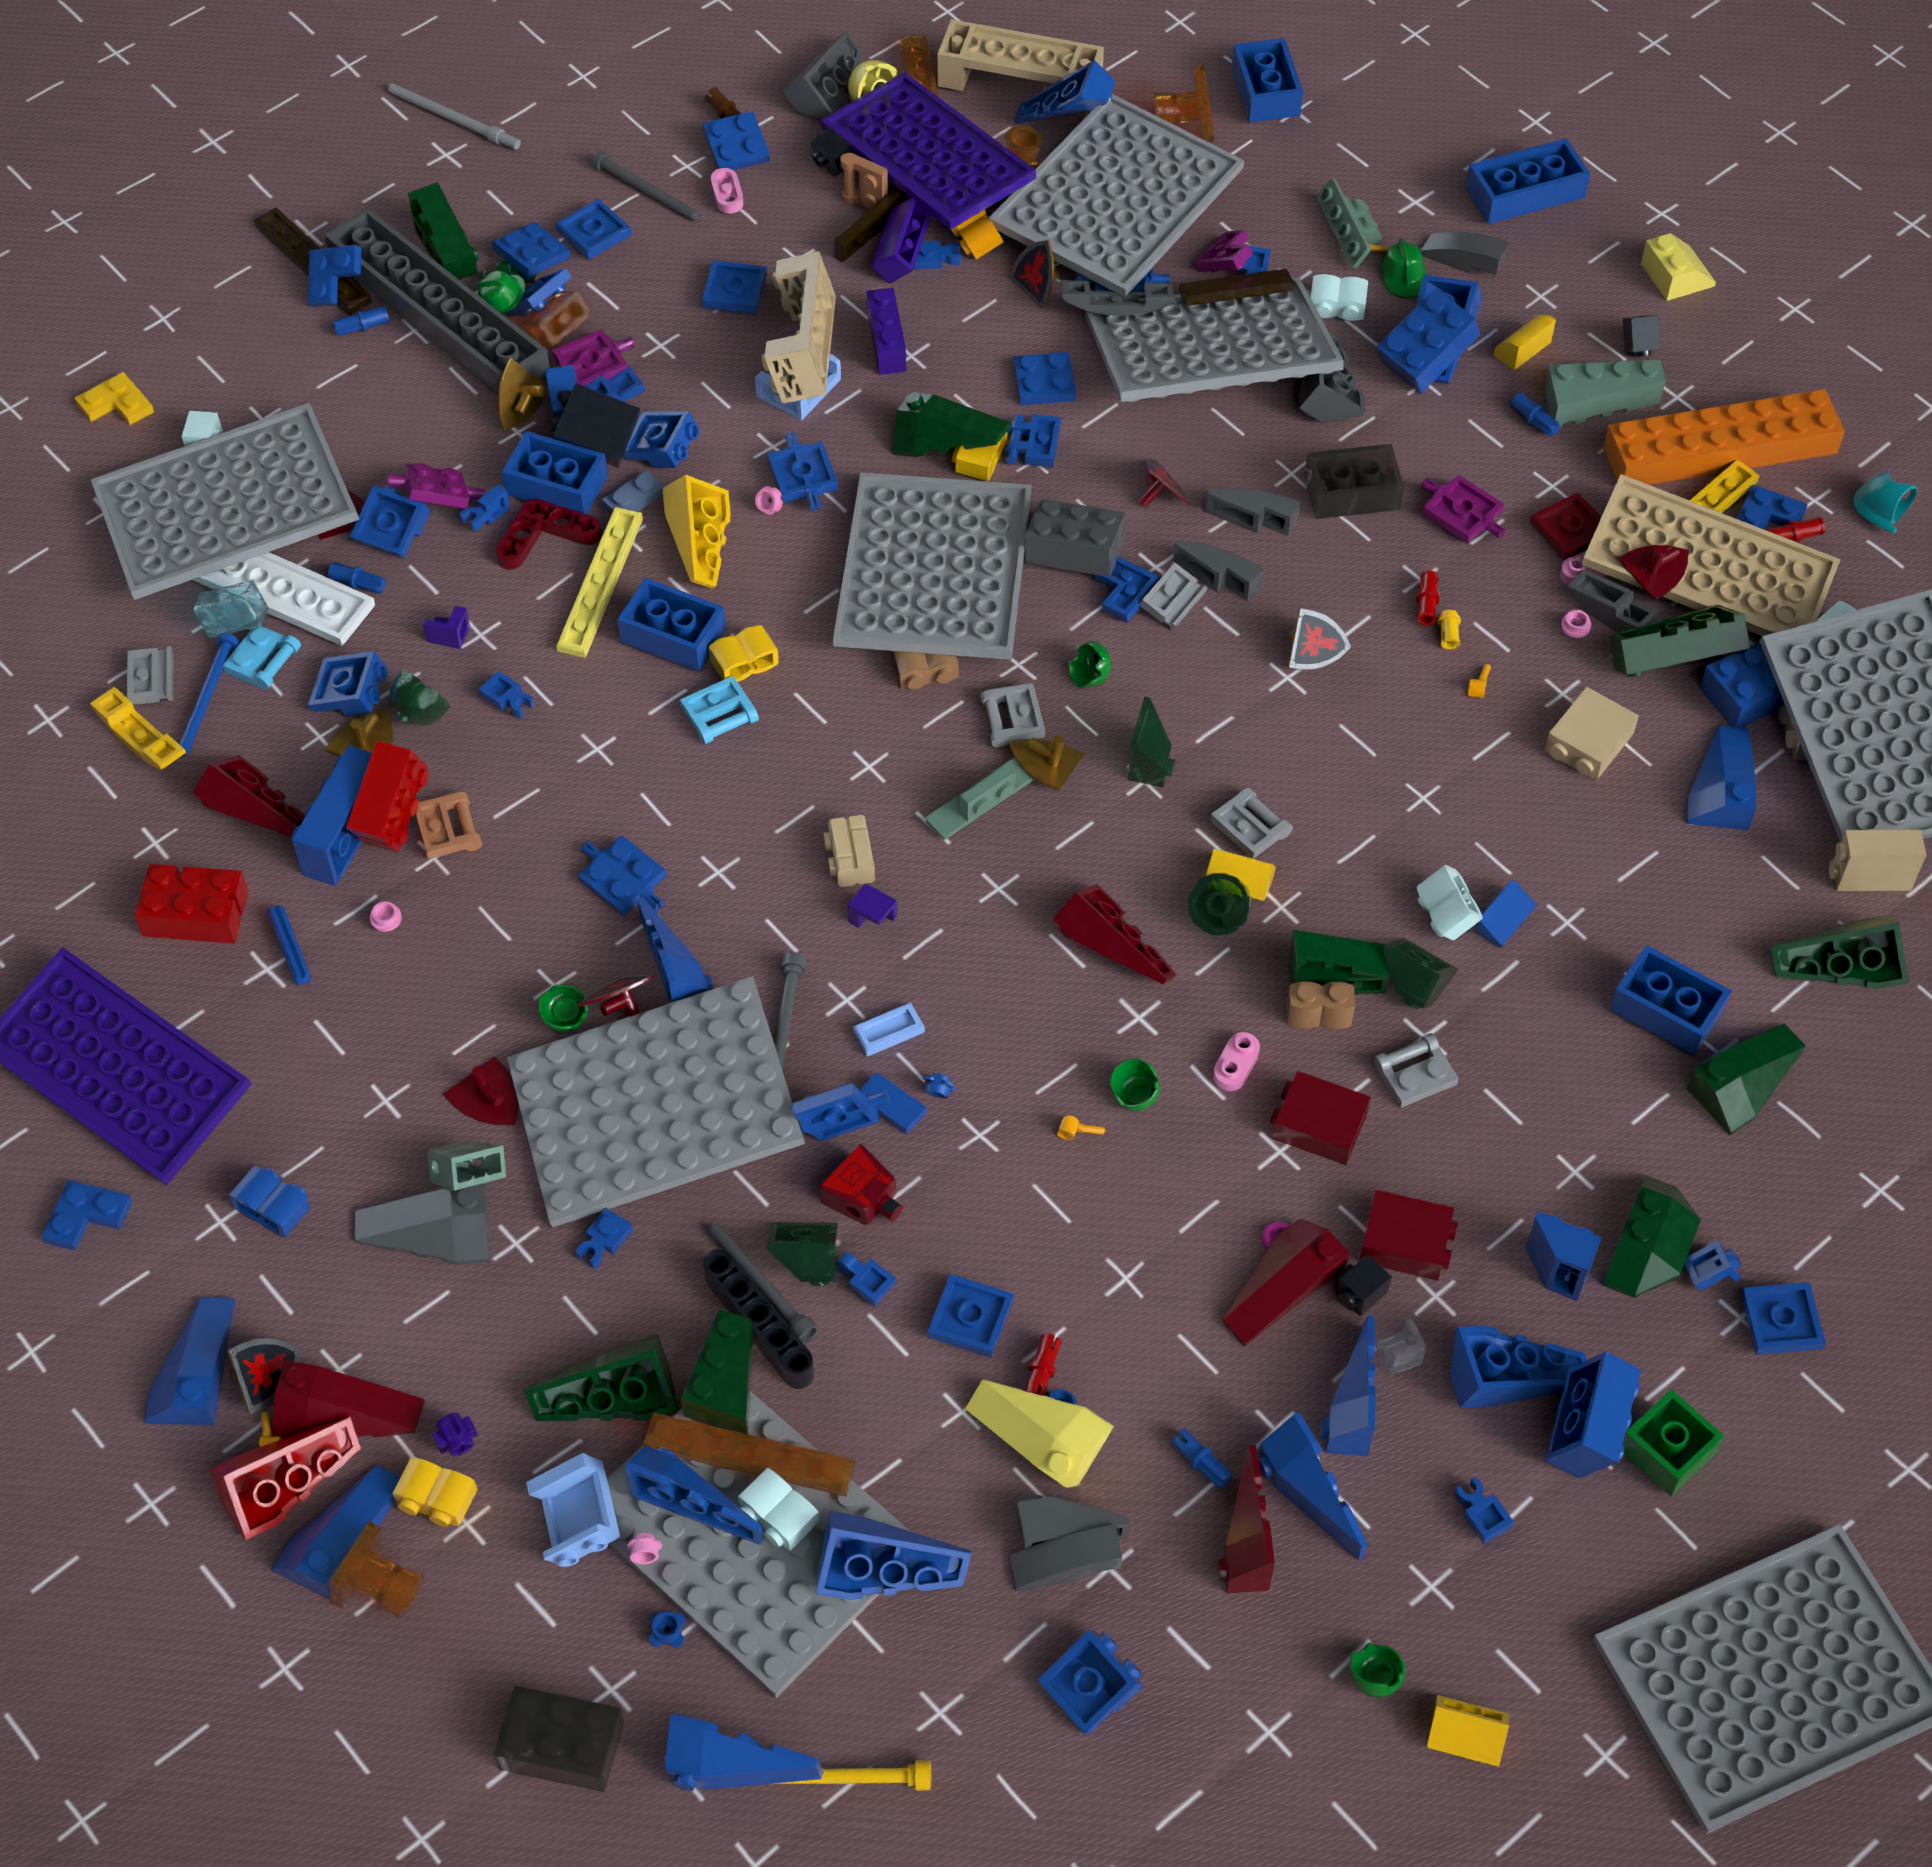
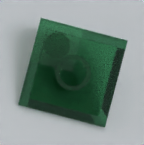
M1144 696L1130 744L1128 780L1164 788L1166 777H1172L1176 759L1171 758L1172 745L1151 698Z
M1406 938L1386 943L1383 948L1395 993L1404 997L1402 1001L1414 1009H1420V1007L1424 1009L1431 1006L1458 970V968Z
M771 1223L767 1249L801 1282H809L812 1286H826L829 1282H835L838 1223Z

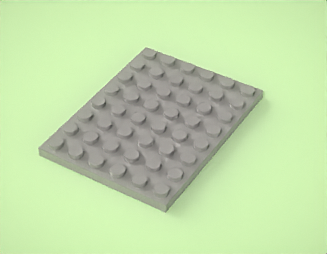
M1113 94L1112 98L1105 105L1095 107L1035 169L1037 179L1013 192L989 217V220L992 221L998 231L1026 246H1030L1038 241L1050 240L1053 255L1056 256L1055 261L1126 297L1243 169L1244 160Z
M1292 278L1294 281V290L1191 306H1186L1181 294L1174 295L1173 303L1142 314L1105 315L1085 310L1086 321L1121 402H1136L1140 399L1152 397L1164 398L1167 395L1180 393L1192 394L1195 391L1207 389L1219 390L1223 387L1235 385L1247 386L1251 383L1274 382L1278 379L1290 377L1302 378L1306 375L1318 373L1330 374L1333 371L1343 370L1344 360L1300 278Z
M310 402L91 479L134 600L359 520Z
M860 472L833 635V646L1012 660L1025 554L1024 537L1028 528L1032 485Z
M1932 589L1762 636L1760 644L1840 843L1846 830H1921L1923 839L1932 837Z
M753 976L507 1057L548 1219L552 1228L602 1212L605 1208L611 1209L805 1144L799 1121L793 1115V1102Z
M751 1391L749 1437L684 1417L683 1409L681 1408L607 1478L620 1538L608 1543V1545L775 1699L879 1595H863V1599L847 1600L815 1593L821 1543L829 1511L861 1516L910 1531ZM645 1446L653 1449L658 1447L668 1449L738 1507H740L738 1496L768 1467L816 1508L819 1513L820 1522L791 1551L782 1545L779 1548L775 1547L764 1535L766 1530L763 1527V1541L759 1545L631 1497L625 1467L628 1461ZM649 1533L654 1536L655 1540L661 1542L662 1548L658 1550L659 1558L655 1562L637 1564L630 1560V1553H628L626 1546L635 1535Z
M1841 1524L1596 1634L1593 1638L1595 1646L1705 1835L1932 1728V1667Z

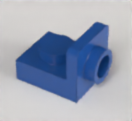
M1718 1240L1686 1258L1685 1266L1699 1291L1729 1275L1735 1282L1742 1279L1737 1269L1741 1266L1738 1256L1732 1248L1726 1250Z

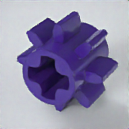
M451 1413L442 1417L436 1423L438 1431L432 1433L441 1454L449 1451L453 1457L468 1452L474 1446L472 1438L478 1436L470 1417L467 1415L461 1418L459 1413Z

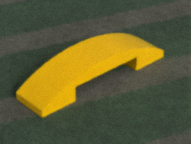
M115 687L90 703L92 709L108 728L132 752L152 767L162 770L186 753L185 749L167 733L165 735L161 734L134 709L132 702Z

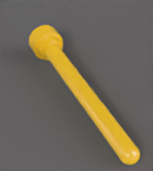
M916 1760L915 1764H908V1768L822 1769V1779L775 1783H908V1787H915L916 1791L931 1790V1760Z

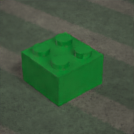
M1671 1389L1625 1432L1623 1454L1672 1497L1717 1454L1725 1436Z

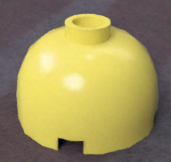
M868 60L859 64L849 77L848 91L850 99L853 102L897 77V70L895 67L879 60Z

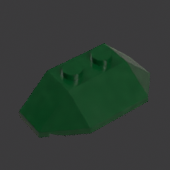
M1645 1175L1602 1286L1636 1298L1646 1291L1680 1277L1701 1219L1676 1186Z

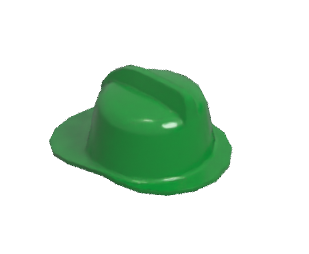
M1400 238L1398 243L1392 245L1380 260L1383 280L1387 290L1393 295L1400 298L1417 297L1424 275H1427L1422 253L1417 246L1405 242L1404 238Z
M495 270L477 283V290L482 299L502 314L510 311L520 302L525 292V283L518 275H509L503 271Z

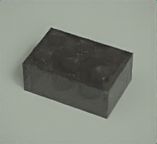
M1392 444L1307 453L1304 477L1315 519L1400 510L1404 485Z
M514 1685L493 1754L498 1770L605 1793L624 1725L621 1708Z

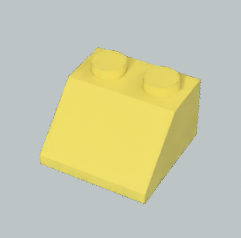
M1671 233L1646 240L1641 265L1666 301L1715 286V280L1688 244Z

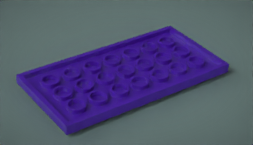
M906 72L821 120L824 131L832 127L850 144L851 152L855 155L887 168L888 181L910 198L914 197L920 206L950 229L1037 179L1034 168Z
M63 947L0 1017V1064L166 1186L252 1085L248 1078Z

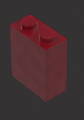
M1297 1070L1293 1081L1287 1080L1281 1094V1099H1284L1282 1107L1276 1106L1271 1116L1270 1125L1274 1126L1272 1139L1347 1165L1367 1117L1371 1097Z
M1375 1189L1360 1260L1368 1254L1382 1268L1438 1281L1441 1269L1448 1270L1452 1250L1446 1249L1448 1240L1454 1241L1458 1221L1452 1220L1454 1207Z

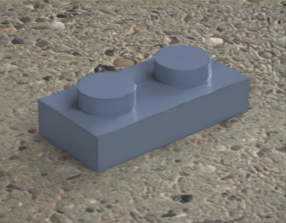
M646 470L604 497L602 504L610 514H612L614 507L639 512L663 496V488L665 486Z

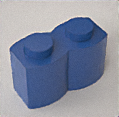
M253 1166L229 1194L232 1207L283 1238L287 1237L310 1209L307 1193L302 1187L295 1183L289 1185L281 1182L280 1176L267 1167L262 1169Z

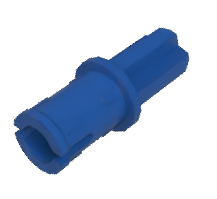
M381 306L364 312L359 310L355 315L334 320L333 328L337 336H342L359 330L366 332L368 328L390 323L386 307Z
M1519 393L1512 399L1510 406L1524 416L1529 425H1535L1550 437L1558 433L1560 423L1545 412L1544 406L1536 405L1524 393Z
M334 561L328 569L329 579L346 583L355 590L362 588L380 594L386 586V580L383 577L365 572L359 566L354 568Z
M1186 1428L1180 1430L1181 1439L1175 1435L1171 1445L1191 1462V1468L1194 1471L1199 1470L1217 1488L1226 1486L1232 1478V1473L1212 1455L1213 1450L1210 1447L1205 1448Z

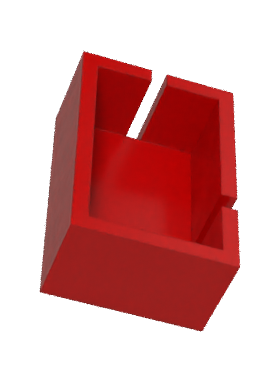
M376 741L346 828L365 844L398 853L401 845H404L407 841L409 833L407 826L411 816H414L417 812L419 800L416 798V794L427 783L429 776L428 766L410 749Z
M149 863L134 916L142 936L235 944L241 923L240 915H243L249 891L242 871L183 866L182 871H179L175 865Z

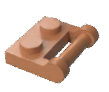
M846 153L841 156L845 187L842 191L843 202L846 204L856 203L871 210L888 196L887 168L852 153ZM854 169L859 171L860 190L855 188Z
M457 792L419 802L415 815L428 859L462 850L475 851L481 848L482 840L474 828L468 808L470 800L467 793ZM454 809L457 811L464 835L455 837L447 810Z

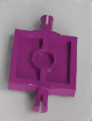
M600 329L552 350L554 360L560 367L574 365L576 382L586 386L601 375L608 380L626 369L628 364L621 356V353L635 348V343L631 336L616 343L608 338L604 331Z
M423 463L405 464L404 476L388 473L386 477V486L403 488L408 493L410 500L467 509L469 498L479 500L485 493V489L466 485L462 472L456 469L431 468Z
M1457 475L1450 483L1439 486L1429 478L1422 482L1421 488L1433 495L1432 499L1423 506L1422 515L1461 541L1468 544L1479 533L1486 530L1498 539L1504 536L1506 528L1493 521L1503 512L1504 503L1461 475Z

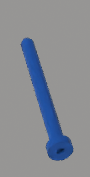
M220 633L217 638L216 644L219 648L179 743L186 752L182 757H185L190 752L222 673L223 664L227 661L230 651H235L238 646V639L229 633Z

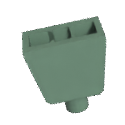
M462 1141L428 1151L431 1182L449 1190L455 1191L506 1178L504 1147L501 1144ZM472 1159L481 1160V1164L477 1166Z

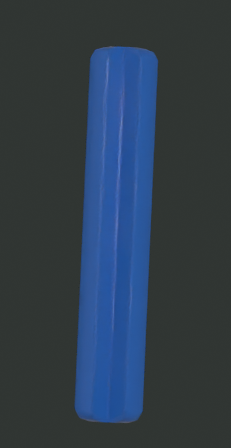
M277 905L269 908L267 912L295 984L309 983L311 975L284 907Z

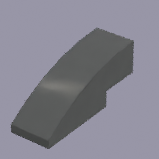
M1440 232L1431 234L1420 251L1422 256L1466 273H1470L1473 267L1496 275L1507 258L1510 242L1478 233Z
M1235 488L1210 489L1207 493L1205 512L1255 533H1258L1260 528L1264 526L1289 536L1298 522L1301 502L1265 491Z
M1178 540L1174 543L1173 562L1217 593L1226 586L1248 601L1262 589L1265 569L1252 561L1211 545Z
M1586 569L1567 585L1569 593L1583 607L1617 633L1658 622V611L1634 601L1633 591Z
M1115 1524L1068 1534L1010 1555L1016 1591L1085 1580L1086 1574L1121 1568L1122 1553Z

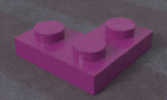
M1245 230L1225 231L1194 262L1198 272L1211 271L1214 273L1220 270L1236 271L1245 265V261L1253 254L1249 244H1245L1249 240Z

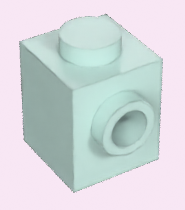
M189 411L182 433L184 446L223 433L218 413Z

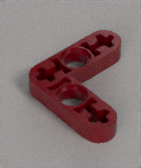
M529 500L522 506L497 546V560L500 567L507 570L520 567L542 531L583 545H593L601 538L600 523L593 516L543 500ZM561 518L569 520L564 526L554 524L556 520ZM519 531L530 532V535L526 538L515 536Z

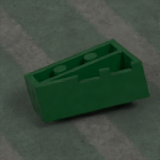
M436 182L409 192L408 198L415 233L430 257L458 280L477 274L476 261H479V256L474 245L470 246L466 233L461 228L439 183Z
M1293 930L1288 959L1290 985L1297 982H1313L1322 986L1331 982H1343L1354 986V994H1386L1390 977L1386 944Z
M718 1310L681 1397L684 1417L749 1437L750 1386L753 1357L751 1319Z

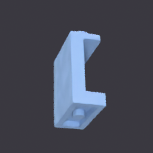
M830 354L826 395L782 404L779 394L773 392L771 374L769 375L761 371L755 377L756 397L802 421L841 380L840 360Z
M581 1453L526 1482L529 1495L542 1500L552 1548L543 1552L544 1560L558 1564L561 1567L572 1566L579 1562V1558L591 1552L602 1551L607 1548L608 1543L620 1538L603 1461Z

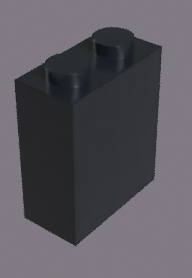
M575 383L573 390H567L561 406L565 407L562 417L557 415L553 422L551 432L555 433L554 439L604 453L606 463L619 468L639 419L640 408Z

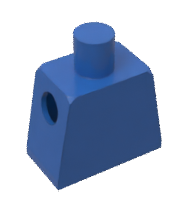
M574 365L545 369L553 420H555L557 415L562 417L565 407L561 406L565 394H559L567 390L572 391L575 383H577Z

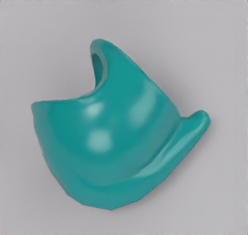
M1889 471L1881 472L1870 478L1856 491L1854 507L1861 516L1888 532L1895 533L1897 528L1893 524L1909 509L1917 495L1918 488L1912 484L1895 482L1892 480ZM1911 490L1909 496L1905 500H1901L1903 495Z

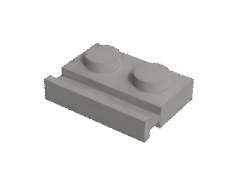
M1174 562L1142 599L1139 606L1161 623L1165 622L1170 626L1169 629L1173 631L1201 599L1208 588L1200 586L1196 578Z
M167 647V650L149 648L127 651V698L132 704L160 702V699L167 698L169 701H173L174 653L172 647Z

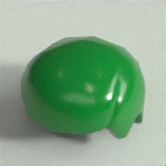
M1087 641L1075 648L1078 651V655L1068 663L1070 678L1075 686L1082 689L1102 685L1110 675L1112 663L1109 652L1102 644L1095 641Z
M554 985L544 994L540 995L538 1013L543 1023L551 1030L565 1033L577 1029L585 1021L588 1015V1005L578 1006L585 996L582 991L574 986Z
M1140 1058L1122 1061L1115 1066L1109 1079L1116 1102L1120 1107H1124L1125 1110L1131 1112L1145 1110L1154 1104L1161 1090L1160 1080L1154 1067L1149 1062Z
M1367 1643L1359 1652L1353 1651L1351 1653L1350 1676L1356 1688L1366 1696L1375 1698L1388 1696L1397 1691L1404 1683L1406 1675L1405 1663L1399 1652L1388 1645Z

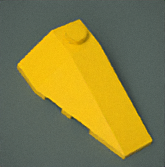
M684 475L663 488L665 516L690 581L713 589L717 585L722 561L719 555L720 549L726 542V536H724L725 526L729 524L731 518L729 490Z

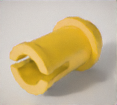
M1444 610L1437 619V623L1441 627V646L1444 649H1455L1457 646H1460L1458 625L1461 623V617L1455 610Z

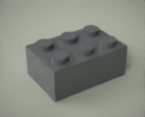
M1041 499L1024 537L1026 563L1110 577L1116 565V559L1120 555L1127 539L1125 512Z

